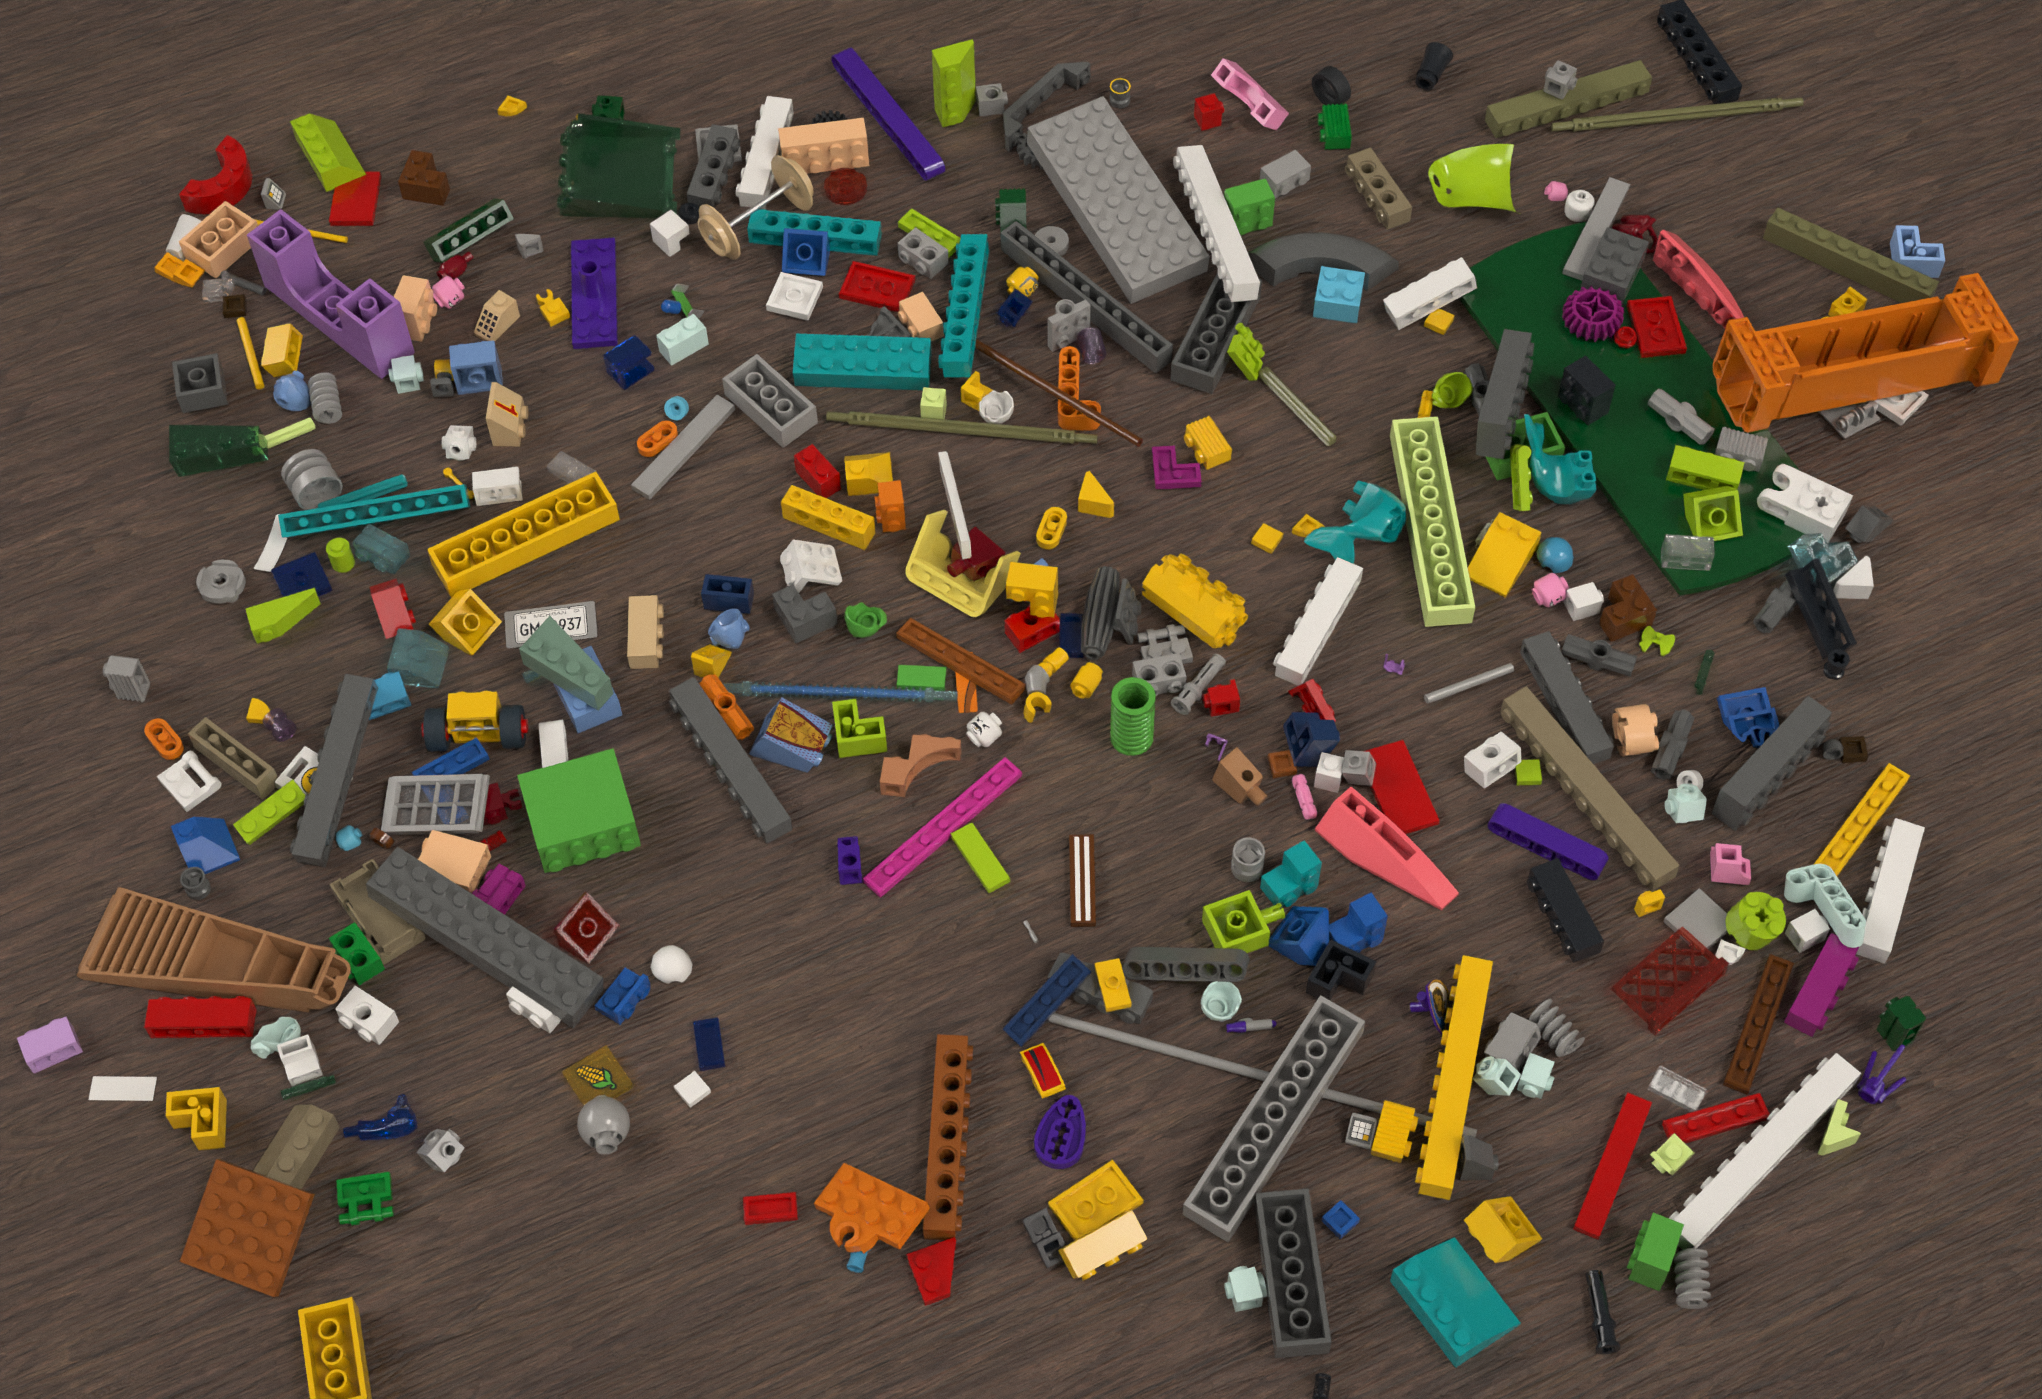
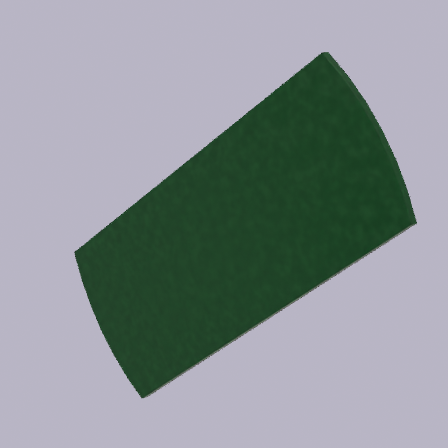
M1587 222L1561 227L1524 239L1490 255L1469 268L1475 276L1477 288L1459 298L1497 351L1499 350L1504 329L1532 333L1531 343H1535L1533 356H1530V358L1533 360L1532 372L1527 373L1529 375V382L1526 390L1543 413L1548 412L1556 430L1573 453L1591 451L1593 472L1596 477L1595 483L1679 596L1712 590L1742 581L1783 563L1818 541L1785 525L1784 520L1761 510L1757 505V498L1763 490L1769 488L1783 491L1773 482V472L1777 466L1785 464L1799 470L1769 430L1764 429L1749 432V434L1754 436L1758 435L1768 439L1760 470L1758 472L1743 469L1737 489L1743 536L1701 544L1696 543L1686 519L1683 494L1702 491L1703 489L1666 480L1675 446L1689 447L1715 455L1723 427L1730 428L1731 430L1735 429L1736 431L1739 430L1740 432H1744L1742 427L1735 426L1717 392L1716 378L1713 374V359L1679 316L1678 320L1687 347L1686 353L1641 358L1637 341L1630 348L1618 346L1614 341V335L1612 338L1607 337L1604 341L1600 338L1596 342L1592 338L1585 341L1583 336L1577 338L1576 333H1570L1569 328L1565 327V321L1562 317L1563 306L1569 295H1572L1575 290L1580 292L1582 281L1563 274V269ZM1641 268L1621 306L1624 308V319L1620 328L1627 326L1633 329L1626 306L1628 300L1663 297ZM1585 355L1616 385L1609 413L1590 425L1578 419L1575 413L1567 405L1563 404L1558 397L1564 368ZM1656 390H1664L1679 403L1687 402L1691 404L1696 411V415L1714 428V433L1704 445H1700L1682 430L1679 432L1672 430L1667 425L1665 417L1647 405Z

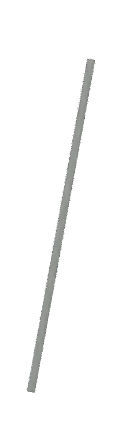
M1054 1013L1049 1018V1022L1260 1081H1265L1270 1073ZM1327 1089L1322 1096L1325 1099L1380 1114L1383 1108V1103L1332 1089ZM1414 1113V1116L1419 1117L1417 1122L1419 1125L1426 1126L1427 1120L1432 1121L1430 1116ZM1464 1126L1462 1136L1469 1135L1475 1138L1477 1129Z

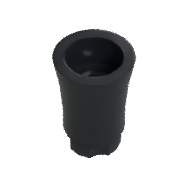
M1438 42L1427 44L1424 57L1416 74L1415 84L1419 88L1430 91L1438 83L1442 73L1453 59V53L1449 47Z

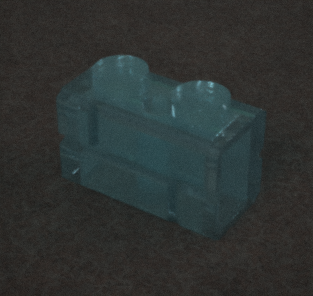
M368 524L353 541L355 555L363 562L368 560L374 563V566L381 572L387 570L395 574L400 569L401 564H404L410 557V552L405 542L371 524Z

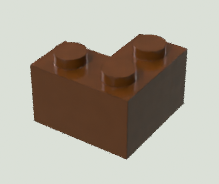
M411 150L398 180L402 199L444 206L450 192L446 173L436 170L432 153Z
M1633 574L1612 582L1608 596L1612 605L1603 609L1599 623L1611 642L1643 630L1647 626H1652L1657 609Z

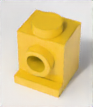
M1850 286L1843 295L1831 304L1828 315L1833 317L1863 311L1867 298Z

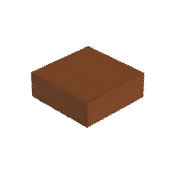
M1290 750L1268 754L1267 759L1273 778L1297 775V768L1294 766Z

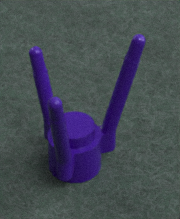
M1904 1045L1899 1046L1878 1077L1873 1076L1871 1079H1868L1877 1056L1876 1051L1872 1052L1862 1080L1857 1085L1859 1089L1858 1094L1864 1101L1870 1104H1876L1877 1102L1881 1104L1889 1094L1906 1082V1078L1902 1077L1884 1090L1885 1084L1882 1081L1905 1049Z

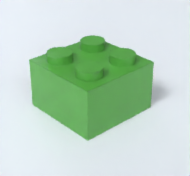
M1266 178L1225 189L1224 198L1240 235L1266 229L1273 225L1275 196Z
M1656 1213L1652 1214L1649 1221H1643L1635 1241V1248L1627 1265V1269L1631 1270L1629 1280L1660 1291L1669 1272L1684 1224Z

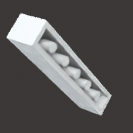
M767 96L765 104L761 105V118L756 121L755 136L751 137V151L747 152L746 167L741 170V184H737L736 197H739L740 206L752 207L770 195L774 182L771 161L774 156H781L778 128L790 127L794 114L792 99ZM765 204L759 209H766L767 204Z
M1338 557L1333 565L1329 564L1324 575L1325 580L1317 584L1314 599H1309L1305 606L1304 612L1306 613L1303 618L1299 617L1294 626L1295 632L1293 635L1289 634L1284 643V651L1282 653L1278 652L1273 663L1276 666L1275 676L1297 686L1305 681L1362 579V567Z
M1897 818L1894 819L1891 827L1886 826L1882 837L1886 844L1885 847H1880L1876 859L1881 862L1879 867L1875 866L1871 881L1875 882L1874 887H1869L1865 898L1869 905L1867 909L1863 908L1862 915L1866 920L1864 941L1859 946L1857 955L1884 964L1888 959L1925 827Z

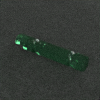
M1712 650L1705 651L1694 685L1697 688V695L1703 693L1715 652Z
M334 1075L318 1078V1080H311L293 1086L290 1089L281 1090L283 1100L292 1098V1096L296 1097L317 1090L320 1087L323 1088L336 1084Z

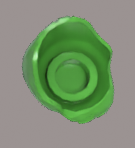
M863 602L854 606L849 605L844 612L848 631L857 638L870 637L887 623V616L883 609L868 607Z

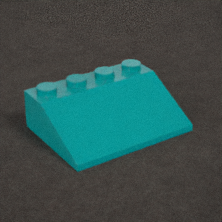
M1455 1237L1413 1256L1392 1271L1390 1282L1455 1368L1521 1324Z

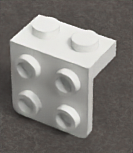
M792 540L780 556L785 573V582L787 586L793 584L798 593L808 581L839 585L842 582L835 549L831 545Z
M513 986L506 993L509 1008L516 1014L526 1017L535 1027L542 1028L551 1033L561 1021L559 1017Z

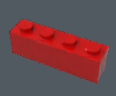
M212 996L208 999H197L195 997L171 999L169 997H159L158 999H149L144 1028L150 1038L253 1037L257 1009L252 999L245 996H236L234 998Z

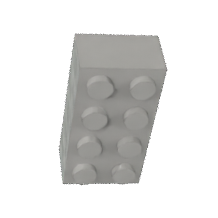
M758 354L722 378L725 396L783 448L818 423L816 406Z

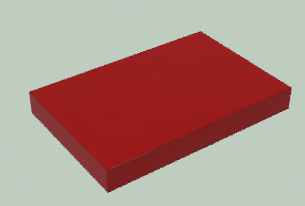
M365 172L366 175L335 187L329 217L330 226L374 225L382 177L380 172Z
M853 261L839 292V299L877 308L885 306L890 311L899 312V301L909 297L916 278L915 275Z
M1672 296L1627 301L1626 306L1633 330L1637 335V344L1641 358L1686 353L1687 347Z

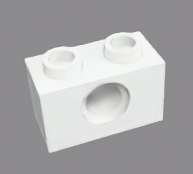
M1499 732L1495 736L1488 738L1485 743L1476 749L1470 750L1464 756L1465 773L1485 789L1521 763V747L1504 733Z
M354 986L335 1008L339 1016L338 1021L345 1028H354L365 1041L370 1042L372 1040L378 1045L383 1042L399 1023L394 1010L357 986ZM370 1015L369 1018L361 1020L363 1016Z

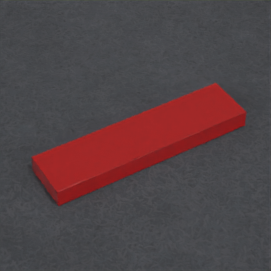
M1757 1093L1663 1120L1662 1126L1668 1139L1675 1133L1684 1143H1689L1765 1121L1770 1113L1761 1094Z

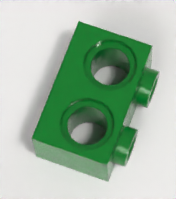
M355 922L329 938L332 948L336 950L335 954L344 958L350 964L351 970L348 979L354 978L359 986L385 970L381 958ZM348 944H353L349 948H344ZM366 962L364 965L357 967L359 963Z

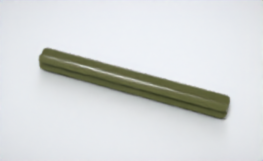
M1265 366L1259 370L1258 376L1326 446L1330 447L1332 444H1335L1337 436L1269 367Z

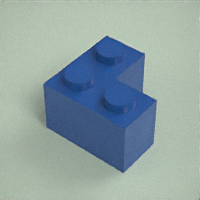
M1372 892L1351 902L1348 915L1329 924V941L1331 939L1358 953L1369 946L1372 948L1382 942L1388 916Z

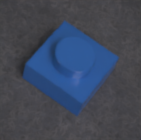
M1340 1200L1322 1217L1321 1221L1341 1239L1359 1223L1360 1218Z

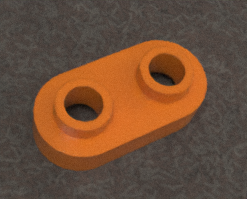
M671 421L659 422L638 438V452L644 457L655 456L678 436L677 426Z
M157 718L146 724L144 732L147 739L164 759L173 760L183 753L184 745L180 737L165 720Z

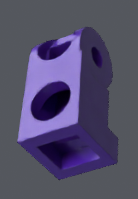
M858 836L838 838L840 885L862 883Z

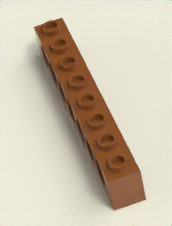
M937 1034L925 1201L928 1202L930 1209L924 1216L923 1222L924 1239L947 1240L953 1237L956 1239V1231L961 1232L962 1215H958V1206L963 1207L964 1190H959L960 1182H965V1166H961V1157H966L967 1141H963V1133H968L969 1117H964L965 1108H970V1093H966V1084L971 1085L972 1069H967L968 1061H973V1045H969L968 1036ZM954 1061L960 1063L956 1067H951L948 1065L950 1062ZM950 1085H955L959 1087L954 1091H949L946 1089ZM948 1109H954L957 1111L953 1115H947L944 1113ZM947 1133L955 1135L952 1139L943 1138ZM946 1157L952 1158L954 1160L949 1164H944L941 1162V1160ZM943 1182L952 1184L947 1189L941 1188L939 1185ZM941 1207H948L951 1209L948 1213L945 1214L939 1213L937 1211Z

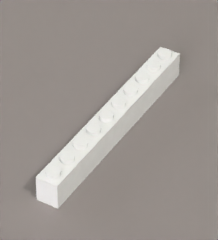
M1203 145L1177 147V155L1173 158V165L1179 172V181L1183 182L1184 193L1190 199V208L1194 209L1196 222L1201 226V235L1206 239L1207 250L1212 253V261L1218 268L1219 279L1223 280L1225 293H1228L1231 302L1257 300L1260 281Z
M1837 1053L1830 1060L1825 1057L1816 1068L1818 1072L1814 1076L1809 1074L1800 1084L1802 1088L1799 1092L1792 1091L1784 1100L1786 1105L1781 1110L1779 1108L1774 1109L1767 1118L1769 1122L1764 1127L1760 1124L1751 1134L1753 1139L1748 1144L1742 1142L1734 1152L1736 1156L1731 1161L1726 1159L1717 1169L1719 1174L1715 1178L1709 1176L1700 1187L1702 1191L1697 1196L1693 1193L1683 1204L1685 1209L1681 1213L1675 1211L1669 1217L1671 1220L1684 1224L1678 1246L1682 1250L1688 1248L1697 1249L1834 1107L1837 1099H1841L1856 1084L1861 1075L1856 1068Z

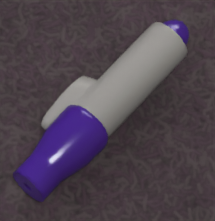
M1244 1018L1238 1020V1022L1226 1024V1031L1243 1033L1246 1031L1267 1030L1275 1027L1277 1023L1272 1019L1252 1020L1251 1018Z

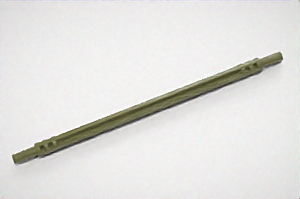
M1782 98L1575 118L1572 121L1551 123L1552 132L1563 130L1575 132L1781 111L1783 108L1803 106V98L1783 100Z
M827 411L826 420L848 422L849 425L1070 444H1074V442L1097 444L1098 439L1096 434L1075 433V430L854 411L849 413Z

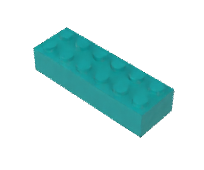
M796 333L793 363L795 386L923 390V387L929 388L932 356L931 338Z

